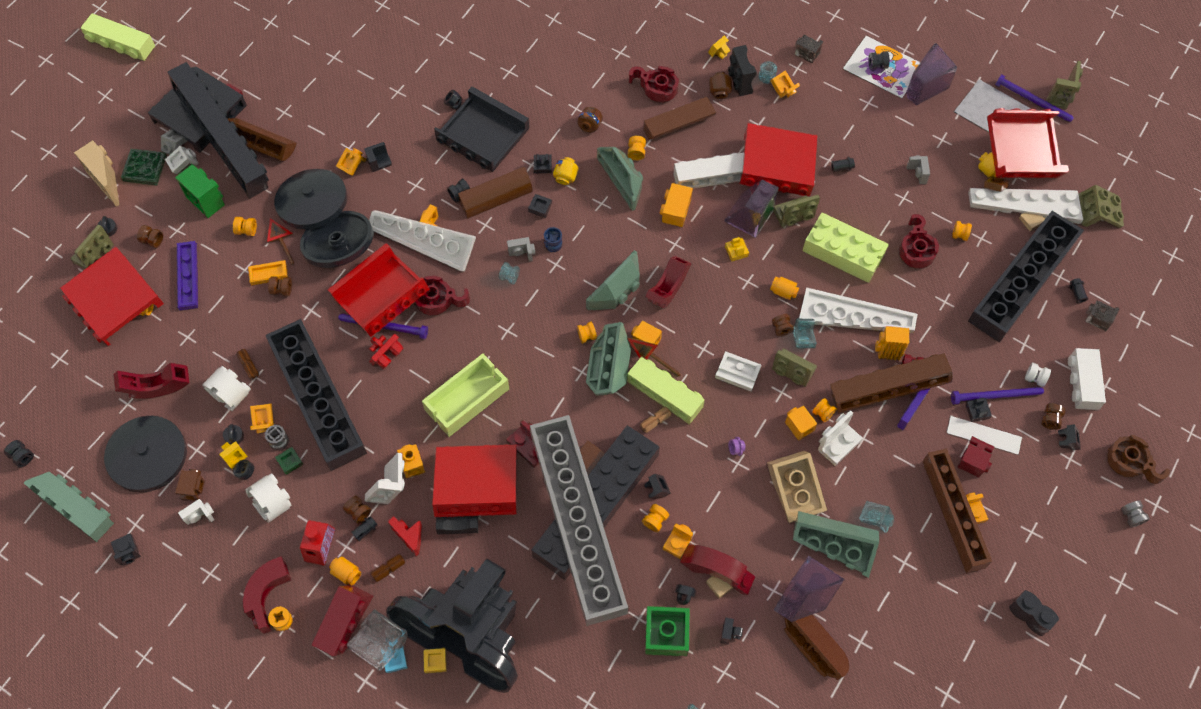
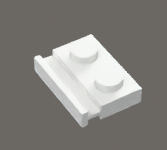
M725 351L715 378L752 391L761 369V364Z

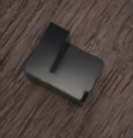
M384 142L364 148L372 172L392 166Z

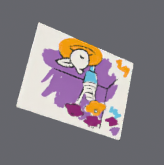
M865 36L843 69L903 98L925 64ZM887 51L890 58L889 68L881 69L879 67L876 70H870L868 65L869 53L876 52L880 54Z

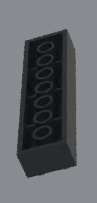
M185 62L167 71L173 91L249 199L267 190V181L269 179L266 175V168L262 163L259 164L257 162L255 152L247 148L246 145L248 144L245 138L237 134L238 130L235 124L228 121L227 113L223 108L218 107V101L215 96L208 93L206 83L198 79L199 75L196 69L190 67Z
M1052 210L976 307L968 322L1000 343L1077 242L1084 230Z
M299 319L266 334L265 336L330 471L366 455V449L302 320Z
M628 425L588 475L604 528L659 456L660 446ZM554 520L531 549L532 557L566 580L571 571L556 520Z

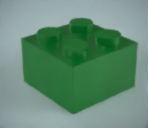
M192 164L175 177L185 197L207 218L225 206L222 200L224 196L217 189L219 187L212 178L209 180L203 169H197Z
M647 606L645 654L688 656L690 608Z

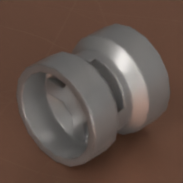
M272 425L266 430L265 438L272 449L279 451L287 447L289 438L283 427Z
M1140 500L1129 503L1121 508L1123 514L1128 516L1127 522L1130 527L1139 526L1150 520L1148 514L1142 510L1143 505Z

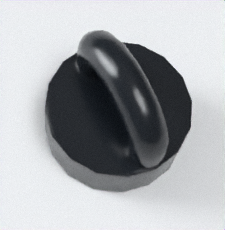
M451 90L445 96L444 104L449 108L458 109L462 104V97L457 91Z
M103 216L102 220L97 224L103 227L108 236L114 235L118 228L115 221L106 216Z
M230 424L223 431V439L230 445L235 441L237 444H240L244 438L242 429L237 425Z
M681 584L676 585L677 602L680 605H687L691 597L695 598V588ZM682 595L686 596L685 600H682Z

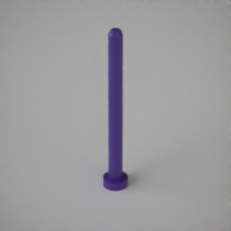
M1001 74L995 84L998 87L1002 85L1044 109L1059 111L1057 116L1068 122H1071L1074 118L1069 113L1006 80V76Z
M340 314L338 317L340 321L357 324L350 315ZM389 322L382 328L420 335L421 339H426L428 334V326L424 325L419 328Z
M1035 387L960 394L958 391H952L951 402L953 405L960 404V401L980 398L995 399L1042 395L1044 389Z

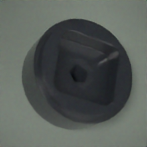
M247 459L240 460L235 465L233 473L240 480H247L254 472V465Z

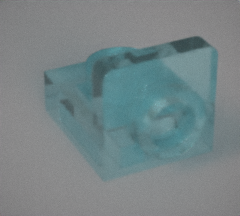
M866 501L859 519L863 523L878 526L882 532L887 533L889 527L893 525L894 515L889 506Z

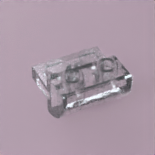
M374 609L360 624L361 629L348 642L347 647L381 671L392 657L396 659L407 640V631Z

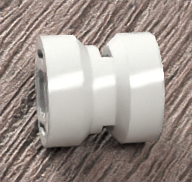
M1032 362L1025 375V380L1028 382L1034 381L1037 385L1044 387L1049 379L1051 369L1046 367L1040 368L1038 364Z

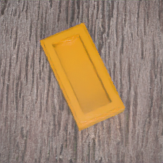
M285 260L248 267L251 286L269 283L271 276H276L279 279L288 277Z

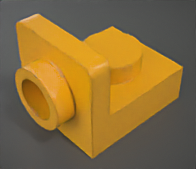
M345 148L336 167L353 176L361 160L365 162L367 159L362 156L363 152L356 148H353V150Z
M967 494L966 497L977 524L987 522L988 517L981 502L984 498L983 494Z
M675 523L670 536L663 546V550L681 559L687 545L692 540L693 532H691V529L686 525Z

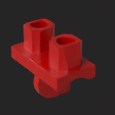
M394 334L384 345L383 342L386 338L383 335L379 339L372 337L370 341L373 345L369 350L374 352L378 349V351L369 362L373 366L377 364L382 369H385L391 363V360L385 353L389 350L392 354L398 356L404 349L397 341L399 337Z

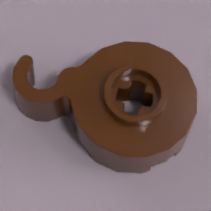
M1134 435L1119 437L1108 449L1107 459L1110 467L1117 474L1124 477H1136L1144 474L1147 481L1152 484H1159L1170 473L1168 468L1161 474L1155 471L1156 462L1153 460V455H1151L1148 449L1149 445L1140 437Z

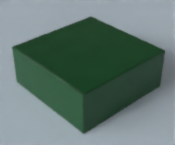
M293 447L275 457L286 475L304 465Z

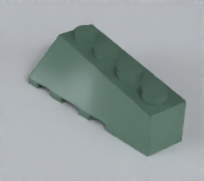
M47 472L24 482L36 495L96 542L114 524L109 519L110 513L102 507L100 510L95 508L94 506L97 503L88 496L85 499L81 497L82 492L74 485L71 487L67 486L66 483L68 481L60 474L54 476L51 472Z
M798 511L793 530V540L816 552L820 551L826 554L828 558L836 559L844 563L846 567L852 570L856 569L862 572V575L869 578L879 545V531Z

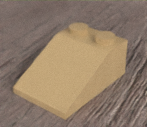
M92 140L74 153L87 174L114 205L118 206L119 199L115 171L111 166L113 162L106 155L107 152L102 145L97 146Z
M802 451L767 462L772 482L789 523L796 521L798 511L813 515L827 511L809 452Z

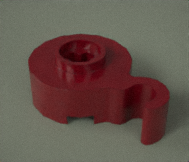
M638 66L632 67L629 70V84H632L633 79L639 78L640 85L644 88L645 94L655 102L663 103L672 100L678 93L679 78L674 74L675 71L665 66H658V69L652 71L650 69L647 72Z
M919 214L911 216L908 225L915 226L903 238L899 247V254L903 262L912 268L918 269L931 265L939 251L937 239L927 234L928 231L923 230L926 220Z
M426 276L424 280L430 290L415 301V305L420 312L433 316L445 312L451 304L459 308L467 306L470 302L467 288L464 289L462 297H457L455 290L450 288L441 277Z

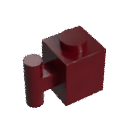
M972 436L969 441L970 444L965 449L957 468L980 478L984 472L988 473L992 465L989 462L992 455L990 453H992L995 446Z

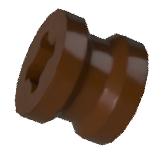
M789 314L778 315L771 321L772 325L776 327L775 333L777 336H785L794 331L793 325L790 324Z

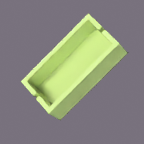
M821 213L814 228H812L805 240L803 251L869 283L883 259L889 244Z
M481 354L422 400L424 410L450 437L509 390L508 379L497 368L495 369L494 364L484 354Z

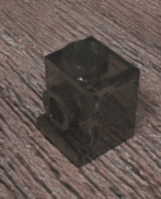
M803 35L795 43V55L813 63L821 53L823 41L820 40L818 42L813 38Z
M1097 300L1094 304L1090 303L1085 312L1088 316L1085 321L1107 331L1113 324L1120 308H1113Z

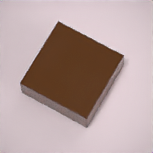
M991 177L984 183V188L1002 192L1009 186V180Z

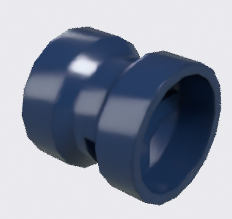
M550 227L544 232V246L548 251L557 252L562 248V232L556 227Z

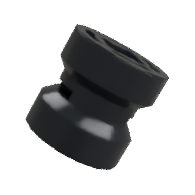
M887 51L880 54L876 52L869 53L868 65L870 70H876L879 67L881 69L889 68L890 58Z
M464 179L459 180L456 185L447 187V191L455 203L459 202L458 193L470 189Z
M20 440L12 441L4 449V454L9 459H13V463L18 468L28 465L34 457V453L25 448V445Z

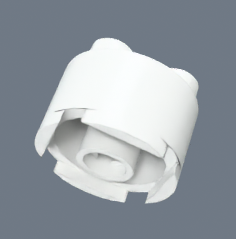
M223 366L219 367L202 384L205 387L204 389L218 402H225V407L230 411H233L251 390L244 382L240 383L236 379L238 376L232 370H227Z
M272 473L245 489L248 498L253 496L254 499L252 500L254 503L252 504L268 523L292 506L288 500L290 499L289 494L284 488L280 490L277 486L278 481Z

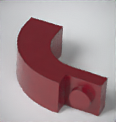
M677 256L671 257L659 282L647 291L645 297L649 298L648 301L665 309L681 287L692 263Z
M169 363L163 369L149 374H135L118 370L113 374L115 391L128 393L129 398L135 399L156 398L172 394L190 383L188 367L175 363Z
M688 544L680 561L681 564L693 573H704L719 578L742 595L749 594L755 576L746 570L747 566L723 552L701 545Z
M282 556L270 560L259 567L250 577L244 590V613L249 618H252L255 629H259L263 634L272 631L265 611V601L268 594L275 587L292 581Z

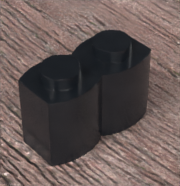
M1027 590L1023 591L1009 606L1013 615L1022 621H1026L1028 627L1034 633L1041 636L1049 632L1059 621V617L1051 608L1042 605L1039 598Z

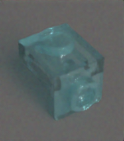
M796 319L793 331L796 348L816 347L817 342L813 331L814 319Z

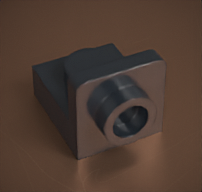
M131 533L111 542L115 553L114 559L120 565L131 564L136 558L141 557Z

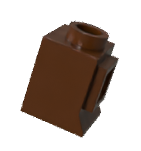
M189 469V471L181 470L175 492L181 495V500L197 501L200 499L199 495L202 494L205 483L201 476V471L196 469Z

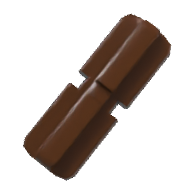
M246 349L237 351L236 355L250 379L258 377L259 373Z
M400 554L388 560L386 565L382 564L371 572V576L376 582L388 576L390 571L394 572L405 564V560Z

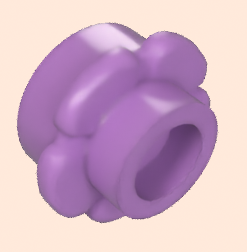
M739 437L729 441L728 446L731 455L741 456L745 451L744 441L740 440Z

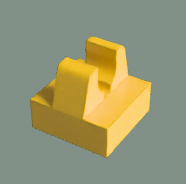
M725 35L713 44L708 51L711 57L717 55L723 59L730 52L726 45L729 40Z
M734 238L730 242L725 243V248L731 262L749 257V251L743 238Z
M236 441L231 445L226 442L221 446L224 451L219 455L231 469L240 460L248 457Z
M445 648L424 650L425 673L447 672Z

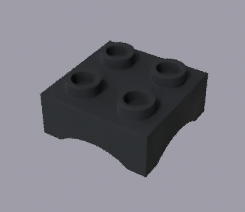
M746 45L732 48V55L729 57L730 66H728V74L733 78V86L738 91L739 96L753 94L751 83L757 73L755 67L748 61Z
M478 516L436 517V532L438 535L478 533Z

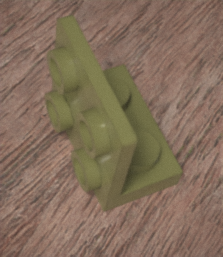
M1077 61L1068 80L1057 78L1046 99L1048 103L1062 109H1067L1069 103H1073L1075 92H1079L1081 82H1079L1083 72L1081 61Z
M1094 185L1078 194L1083 216V226L1088 227L1100 220H1104L1119 228L1124 226L1121 199L1118 195L1098 185Z
M819 195L812 197L804 196L775 205L773 211L781 227L792 226L799 221H808L815 217L820 197Z
M97 225L75 250V254L71 257L73 263L86 269L111 250L114 244L102 226Z
M784 348L782 351H777L772 370L778 375L786 376L792 379L795 384L805 387L817 368V365Z

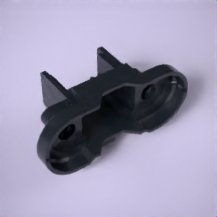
M486 559L477 572H474L475 568L471 567L468 573L463 569L445 594L436 589L429 588L422 599L414 596H397L387 607L386 613L391 623L403 635L426 650L445 648L462 660L466 675L487 688L501 693L510 691L518 679L513 660L508 655L516 642L512 636L504 631L515 616L517 601L512 600L509 603L508 601L512 597L513 591L507 592L500 587V582L506 573V569Z

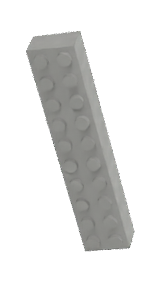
M567 415L530 425L532 441L586 626L627 615L628 605L570 416Z

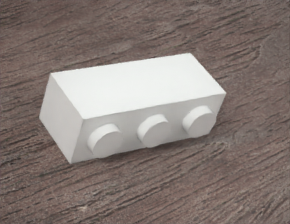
M1076 348L1068 358V365L1071 367L1072 372L1070 375V383L1073 384L1072 400L1075 402L1076 409L1099 410L1106 403L1099 349Z

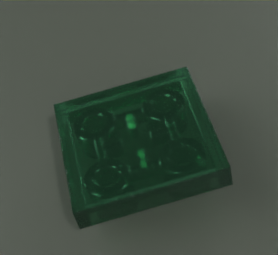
M130 149L121 180L123 182L158 185L165 159L167 158L166 153Z

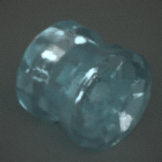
M770 61L761 64L759 72L761 82L771 83L770 80L776 77V64Z
M505 262L501 267L499 279L508 280L509 283L515 284L519 276L520 267H513Z

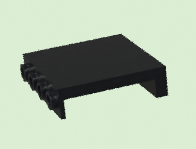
M194 67L199 75L198 79L206 83L208 93L210 95L213 94L217 99L218 107L223 108L227 113V119L235 118L247 106L242 94L200 68ZM173 89L164 95L148 112L154 124L159 122L192 143L197 152L200 153L210 143Z
M471 86L468 90L469 98L441 129L434 128L435 137L440 144L447 145L454 152L464 155L469 161H474L483 169L493 172L530 129L529 118Z

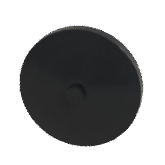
M309 169L292 175L281 184L274 198V206L279 218L288 226L297 229H314L324 226L337 218L346 206L348 195L343 180L337 174L325 169Z
M342 211L330 223L318 228L306 229L300 240V249L305 260L313 266L320 268L339 267L354 261L369 248L374 236L373 228L368 218L363 214L354 211Z
M141 416L134 418L120 426L109 439L104 453L106 470L116 484L132 492L157 490L170 483L181 471L187 454L186 441L178 427L163 417Z

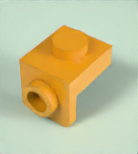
M786 70L770 80L780 98L785 95L790 97L796 93L795 89L800 86L799 83L793 84Z
M430 204L427 210L423 211L419 222L437 226L434 224L439 217L437 207Z
M272 404L250 406L252 418L250 430L263 433L270 426L274 425Z

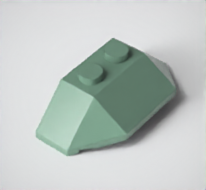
M597 148V160L630 209L634 211L642 190L643 176L641 172L634 168L632 159L628 158L618 148Z
M634 250L586 299L587 310L615 309L619 304L625 303L631 292H635L638 289L640 273L637 251Z
M622 322L605 325L602 329L603 332L597 337L591 347L586 383L597 396L613 394L627 382L631 347Z

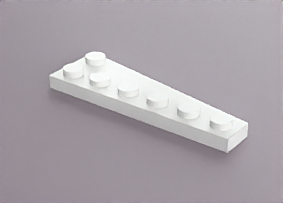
M970 188L968 192L970 207L1005 213L1013 211L1022 214L1042 215L1045 219L1053 210L1072 223L1081 224L1083 221L1078 191L1005 189L1002 192L990 189Z
M376 210L372 211L369 219L373 231L455 269L465 271L476 239L475 236Z
M806 288L798 323L884 331L885 326L909 328V333L913 334L918 314Z

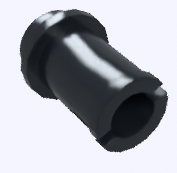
M847 157V159L831 161V168L833 173L842 170L851 171L855 168V162L853 158Z
M1081 278L1071 280L1069 288L1073 290L1076 303H1083L1088 300L1083 286L1085 283Z
M371 516L365 517V521L351 531L359 542L369 532L375 531V527L378 526Z

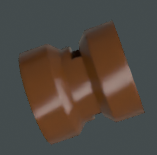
M142 225L137 233L138 242L148 243L155 248L161 245L164 237L163 231L153 230L147 225Z
M271 276L268 284L269 294L277 295L279 293L283 296H290L292 279L288 277L279 279L276 276Z
M1047 404L1044 410L1045 416L1042 417L1041 421L1042 426L1050 430L1061 429L1063 423L1061 419L1064 417L1066 409L1059 404Z
M358 495L351 497L343 506V511L346 514H350L357 524L362 523L365 520L364 518H367L372 511L368 505H363L362 499Z

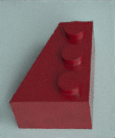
M339 586L313 640L312 646L331 656L343 654L348 647L351 635L374 595L355 586Z

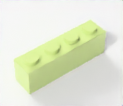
M93 13L81 27L84 37L89 42H96L105 48L114 49L118 53L130 55L134 59L138 58L145 61L155 47L149 34Z
M641 357L628 372L627 382L663 407H667L672 413L688 424L694 420L704 406L705 400L701 394L688 389L682 381L673 379L667 371L660 370L649 359L645 360Z

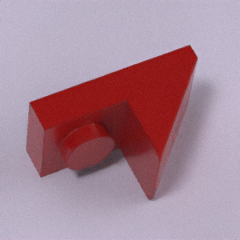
M393 516L388 521L390 528L415 556L419 555L422 535L421 521L419 520L411 528H408L402 519L398 521Z

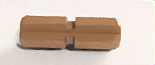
M663 407L654 416H650L640 424L641 429L648 433L658 426V423H662L671 416L670 410L667 407Z

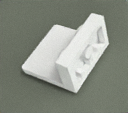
M849 411L846 415L844 413L841 414L835 421V426H829L822 433L823 437L819 440L820 446L818 451L834 466L863 439L848 425L853 416L852 411Z
M397 453L385 465L384 479L378 480L366 492L365 502L389 504L403 491L404 479H402V471L404 470V460H402V453Z

